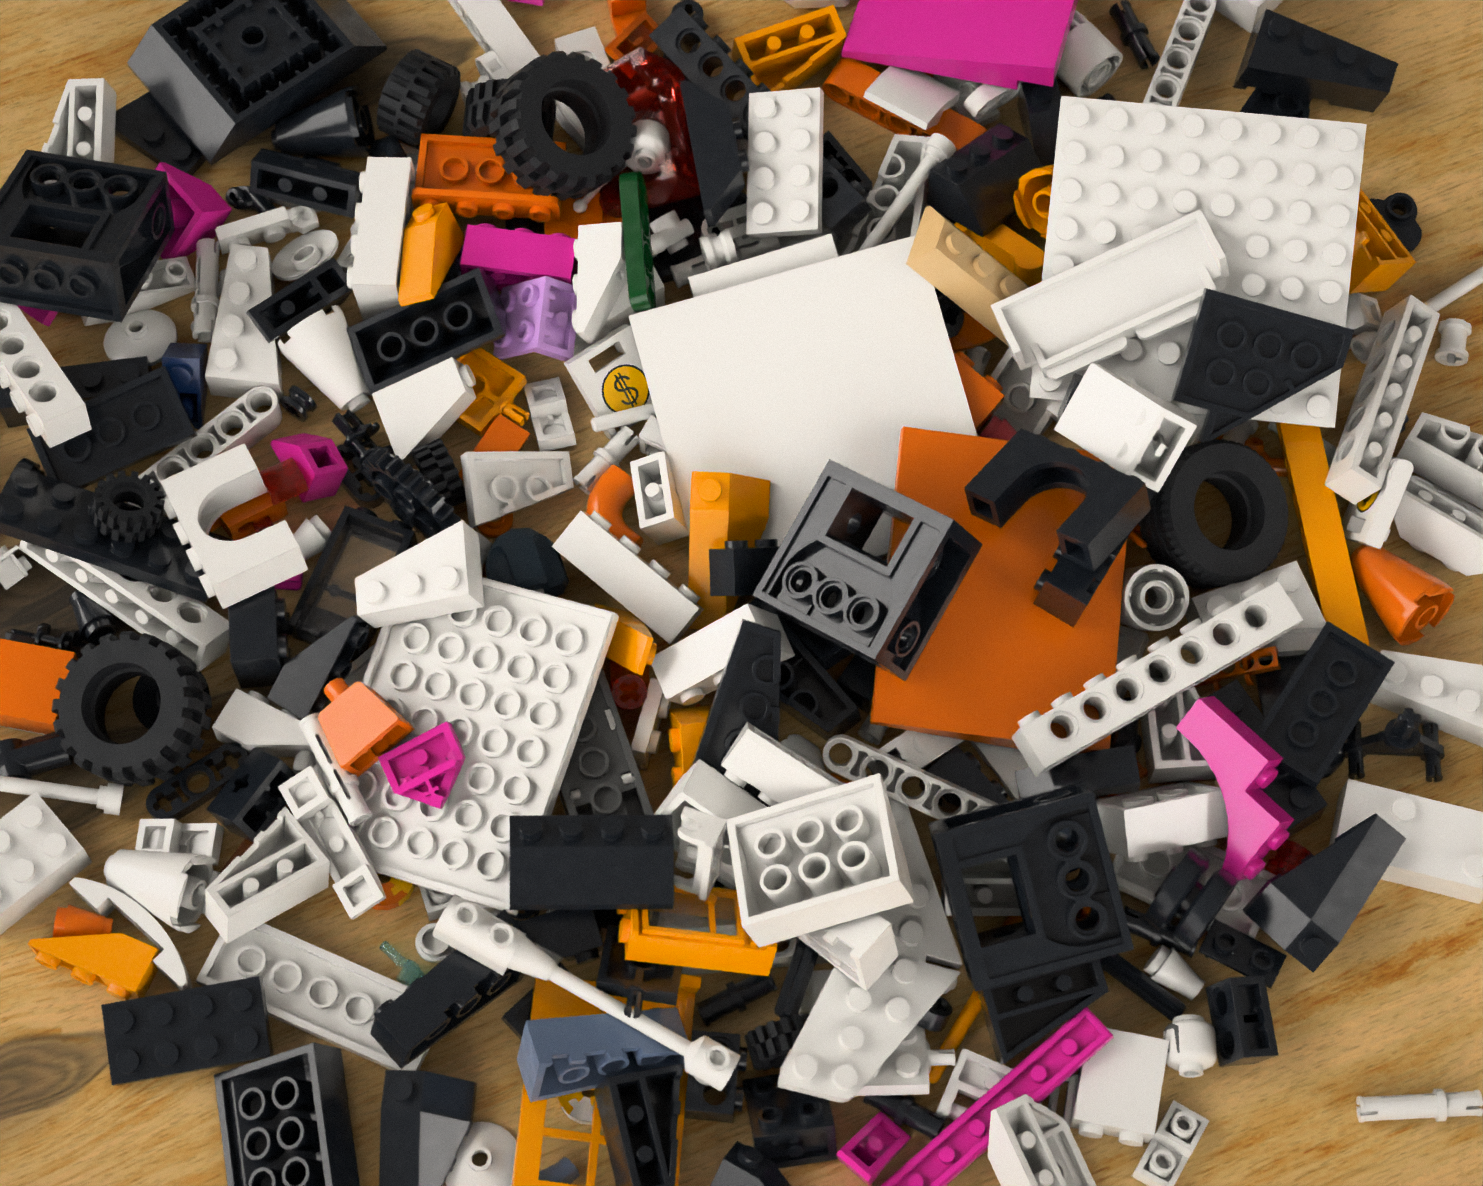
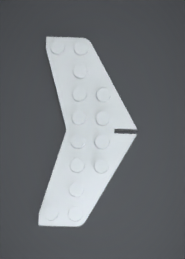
M890 797L888 799L907 861L914 902L875 914L891 923L893 933L896 936L895 942L899 956L867 991L835 966L833 967L793 1047L781 1066L777 1085L779 1088L835 1102L850 1101L859 1093L961 973L957 970L925 962L930 961L957 969L963 965L909 807Z

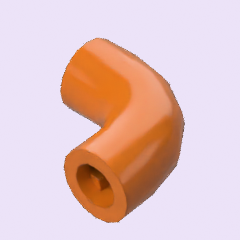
M611 464L598 479L588 496L586 513L591 515L595 510L612 524L608 531L619 540L623 535L627 536L641 548L644 539L633 531L623 518L624 507L635 495L633 479L624 470Z

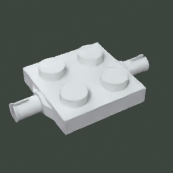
M916 1025L856 1096L929 1094L931 1066H955V1049L931 1050L925 1037V1029Z

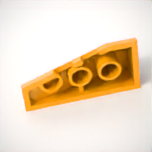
M692 471L688 587L700 596L697 604L704 610L687 630H701L734 611L739 596H710L709 549H724V541L748 540V547H755L754 540L761 539L769 520L770 480L734 473Z

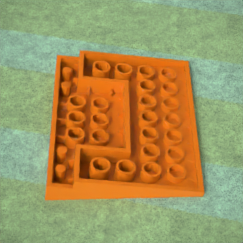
M903 427L901 429L894 491L955 520L983 545L907 680L904 681L876 666L870 724L1018 749L1011 737L1020 728L1017 723L1019 720L1036 710L1039 711L1040 715L1052 710L1053 708L1050 703L1067 692H1071L1073 696L1085 691L1083 684L1101 673L1106 678L1116 673L1115 666L1117 665L1126 542L1074 628L1033 604L1039 594V591L1033 587L1044 569L1052 571L1058 562L1057 559L1052 557L1059 546L1056 530L1080 506L1086 496L1079 491L1067 488H1055L1040 492L1026 501L1002 528L982 520L970 512L964 487L1009 440ZM1075 449L1081 455L1097 462L1102 461L1088 451ZM893 517L891 518L888 563L909 528V525ZM1089 704L1083 706L1084 712L1089 718L1099 719V713L1094 706ZM1051 723V731L1056 737H1067L1066 730L1062 725ZM1111 735L1078 754L1109 749Z

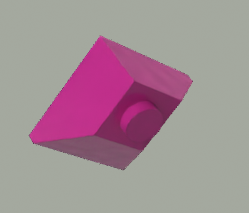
M159 162L155 170L167 173L175 231L160 257L162 259L187 257L196 251L197 241L216 236V227L224 224L232 208L210 184L165 162Z

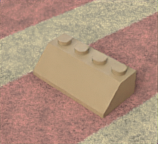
M932 206L926 207L906 264L1007 344L991 305L1030 286Z

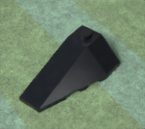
M1375 813L1336 837L1334 843L1316 855L1311 853L1301 859L1302 863L1284 875L1279 873L1269 879L1242 911L1286 952L1310 971L1314 972L1341 942L1406 838Z
M385 1071L380 1124L379 1186H443L448 1172H452L457 1161L455 1156L463 1138L468 1136L473 1124L477 1083L427 1071Z

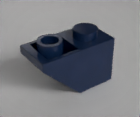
M170 343L162 356V366L168 368L194 428L200 429L204 425L208 389L205 379L208 346L207 344Z

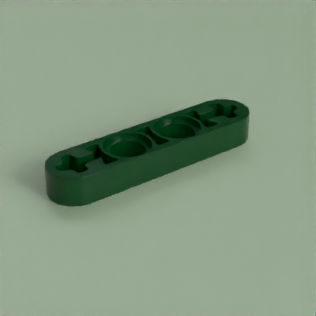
M633 171L620 175L619 188L628 294L633 311L638 313L656 307L646 184L641 171Z

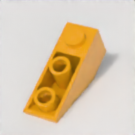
M595 603L594 607L615 612L619 615L606 657L636 674L643 675L645 666L652 665L657 649V644L653 642L654 638L650 631L633 613Z
M123 933L30 939L28 946L37 955L35 961L52 970H57L58 966L72 971L70 976L77 981L92 986L94 981L108 987L107 993L123 1001L129 1000L130 997L135 999L145 997L158 971L153 960L160 954L159 950Z

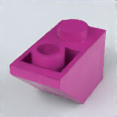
M301 433L271 441V447L303 503L336 495L348 467L332 439Z

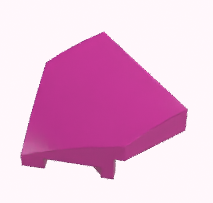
M447 721L378 757L394 793L439 809H443L466 758L452 724Z

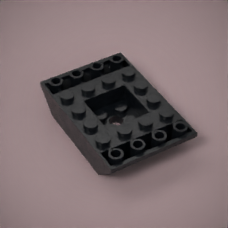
M188 0L151 24L127 64L210 165H213L274 125L277 121L294 112L385 52L387 46L347 0ZM250 34H260L263 36V39L257 44L244 42L245 38Z

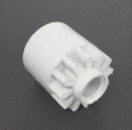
M1075 11L1056 76L1077 97L1086 98L1100 89L1114 75L1122 62L1123 55L1091 22L1078 11Z
M1162 564L1126 568L1123 578L1120 625H1126L1138 631H1161L1173 627L1184 617L1189 605V590L1185 580L1176 570ZM1146 592H1147L1148 598H1149L1147 604H1146V602H1145V593H1146Z

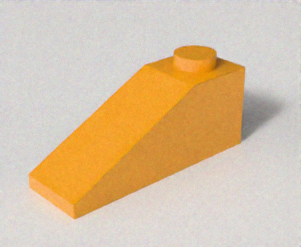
M447 202L434 206L431 203L419 206L413 211L412 217L404 229L398 296L401 307L434 299L464 243L465 236Z

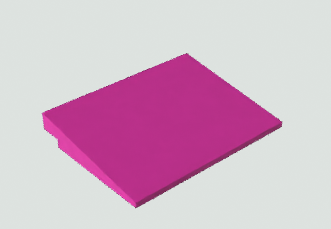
M859 0L842 49V57L1015 90L1018 88L1019 81L1053 87L1078 0Z

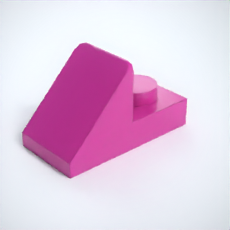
M879 1111L839 1150L837 1157L839 1161L862 1181L871 1186L883 1168L905 1147L911 1137Z

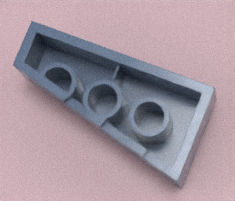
M677 1007L641 1010L643 1015L687 1039ZM606 1013L526 1020L517 1062L529 1101L535 1102L595 1089L607 1077L683 1064L684 1056Z

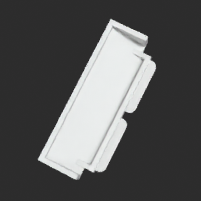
M1200 209L991 305V308L1019 370L1021 371L1038 363L1044 378L1049 377L1053 381H1059L1088 368L1091 362L1097 364L1123 352L1127 348V340L1138 336L1142 340H1149L1195 319L1204 288L1217 291L1214 282L1230 275L1226 256Z

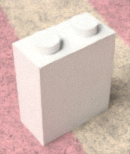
M1107 1028L1114 1038L1079 1068L1071 1128L1079 1129L1078 1134L1085 1137L1102 1138L1103 1134L1119 1137L1118 1141L1122 1144L1140 1147L1143 1146V1142L1150 1143L1155 1135L1169 1040Z

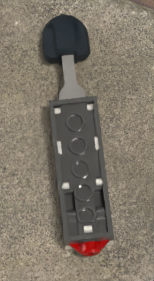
M531 528L510 529L497 537L489 549L485 561L488 579L557 597L562 595L569 582L560 553L552 547L553 542ZM602 667L559 791L566 815H654Z

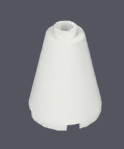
M334 305L331 306L334 313L326 315L322 309L292 327L287 332L290 339L285 344L280 339L277 342V348L341 411L350 409L353 413L370 402L368 398L370 393L346 328L349 326L345 315L339 306Z
M120 849L107 859L104 866V876L109 887L127 895L149 913L175 930L188 934L201 926V924L195 922L201 914H205V889L220 874L213 870L212 864H217L216 860L203 854Z

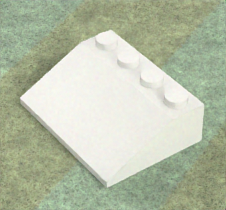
M880 773L726 820L742 927L758 947L914 902L907 861Z

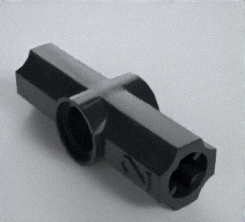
M55 732L25 741L18 738L4 739L0 741V775L31 780L33 775L71 765L72 756L66 754L60 745L61 740L64 738Z

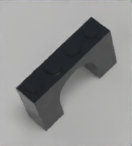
M1023 428L964 487L971 514L1000 528L1006 524L1026 501L1040 492L1055 488H1067L1081 492L1086 496L1084 501L1056 532L1062 557L1093 572L1151 510L1146 483L1138 477L1124 474L1111 468L1105 462H1097L1081 455L1073 448L1063 447L1041 434L1036 435Z

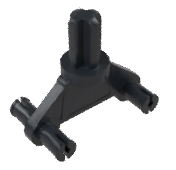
M1405 708L1402 714H1398L1397 718L1388 722L1384 731L1362 738L1361 722L1358 721L1343 744L1345 747L1343 755H1345V758H1348V777L1354 779L1356 775V780L1365 777L1363 757L1366 755L1420 756V759L1425 761L1426 781L1432 782V778H1434V782L1441 781L1443 779L1441 760L1445 757L1444 746L1439 744L1438 725L1433 723L1431 728L1430 723L1423 724L1421 726L1423 735H1421L1418 729L1422 720L1421 715L1415 714L1413 708Z

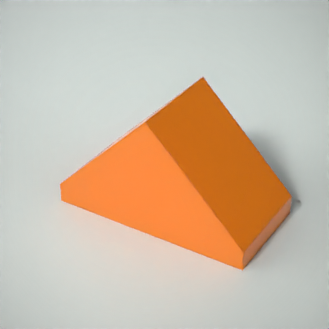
M644 11L604 50L632 76L659 48L649 37L659 25Z

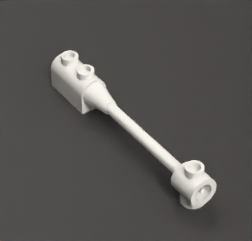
M457 894L452 896L434 928L432 936L502 976L507 968L545 981L550 980L684 1056L685 1072L694 1076L699 1083L710 1085L720 1092L725 1087L741 1055L706 1035L691 1042L642 1013L640 1017L633 1019V1008L631 1018L627 1017L624 1014L626 1004L560 968L552 958L526 937V933Z

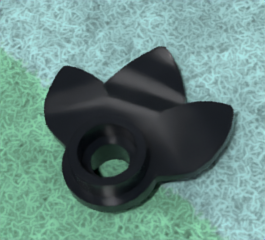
M1395 193L1388 196L1385 200L1369 199L1407 251L1412 252L1418 246L1422 236V230L1415 220L1418 209L1414 199L1405 193ZM1393 210H1400L1404 215H1398Z

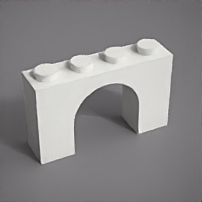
M245 443L160 481L166 494L164 498L160 499L165 500L164 510L169 520L177 517L179 522L172 524L182 545L190 543L192 548L186 550L188 558L195 572L203 569L205 574L199 577L208 598L216 595L222 609L308 570L301 549L286 520L240 540L223 541L209 536L212 525L223 513L267 493L260 472Z

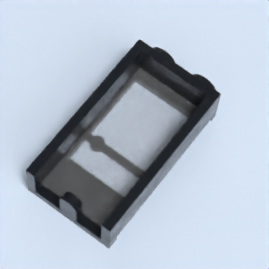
M345 505L288 622L292 637L308 644H313L349 617L357 615L355 578L417 545L415 531L402 521L392 520V522L378 518L376 513L367 508L357 507V509ZM370 624L368 625L369 635L365 643L359 649H356L351 660L355 661L368 650L378 628H374Z

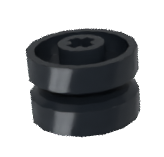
M1191 848L1178 866H1174L1154 895L1156 898L1143 917L1144 921L1160 931L1167 928L1175 917L1180 914L1182 918L1173 932V941L1189 952L1203 936L1239 882L1237 877L1222 868L1215 871L1205 885L1201 884L1200 881L1210 866V859L1194 848Z

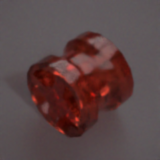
M1286 840L1276 849L1277 854L1275 858L1269 859L1265 870L1274 875L1279 873L1284 875L1302 863L1301 859L1311 854V852L1296 842Z

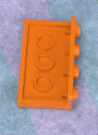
M421 133L415 188L412 189L411 194L414 210L427 203H431L434 206L447 202L453 214L466 218L483 215L494 216L501 220H510L515 217L530 218L536 222H547L549 220H560L562 201H559V198L551 196V194L549 196L534 195V188L529 186L524 189L516 183L518 177L513 172L508 175L502 166L505 164L504 159L501 155L496 156L492 146L497 143L496 138ZM554 142L561 149L567 151L566 142Z

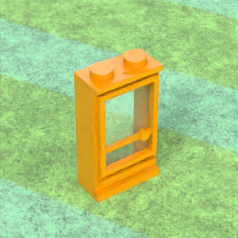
M674 885L673 909H617L618 914H623L619 924L618 942L625 943V960L769 976L777 950V942L758 947L743 929L737 890L713 887L707 900L704 901L698 899L699 895L681 890Z

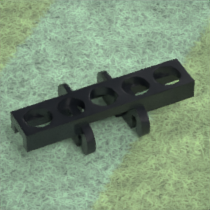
M350 409L343 415L340 413L335 415L332 422L347 438L344 445L347 448L353 446L361 455L358 459L360 464L375 449L378 450L379 448H382L385 452L389 450L395 456L391 445L385 447L377 446L370 438L380 429V425L377 422L373 425L371 423L364 425Z
M48 623L39 624L37 633L11 629V632L7 631L5 634V639L75 652L78 659L83 656L80 649L87 645L86 643H81L82 638L77 629L67 630L61 634L60 638L49 636L51 625Z

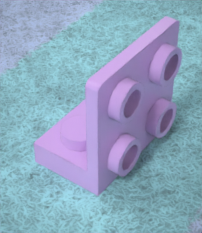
M543 276L501 289L500 297L506 311V336L493 342V356L503 360L536 352L561 361H567L573 357L576 332L572 325V312L577 310V296L574 293L572 284Z

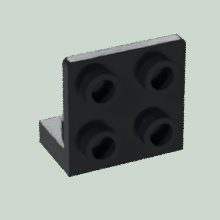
M779 1074L743 1080L744 1095L752 1130L753 1147L760 1151L762 1156L773 1161L778 1169L837 1159L835 1124L829 1100L777 1087Z

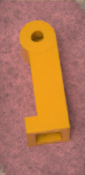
M957 222L954 224L1030 287L1042 281L1045 252L1004 224L999 225L984 237L977 235Z

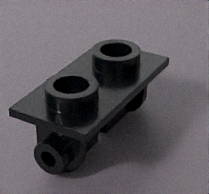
M1214 919L1198 951L1204 954V957H1210L1245 976L1264 975L1266 987L1270 989L1287 957L1286 954L1217 919Z

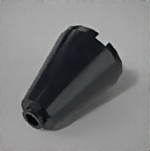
M357 85L348 86L277 121L275 129L271 130V139L275 150L296 157L309 155L313 157L366 158L371 156L369 146L375 141V133L368 105L361 106L358 100V96L364 95L362 90Z

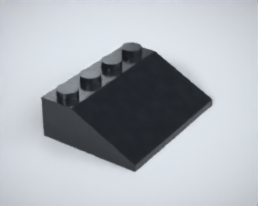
M313 1042L214 1075L227 1186H360L341 1048Z

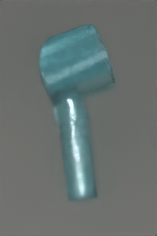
M387 941L380 945V949L398 967L402 968L396 977L401 984L409 986L413 981L424 976L423 971L416 962L410 959L407 960Z

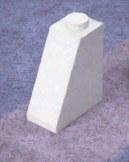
M451 357L372 393L395 456L398 455L404 464L416 465L412 450L441 438L476 399L472 387L476 385V379L467 364L464 365Z

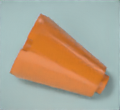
M1361 545L1350 556L1356 582L1393 639L1401 646L1410 645L1423 638L1424 635L1420 630L1428 623L1434 628L1449 611L1454 601L1455 595L1450 592L1454 590L1449 584L1383 547L1380 550L1367 545Z

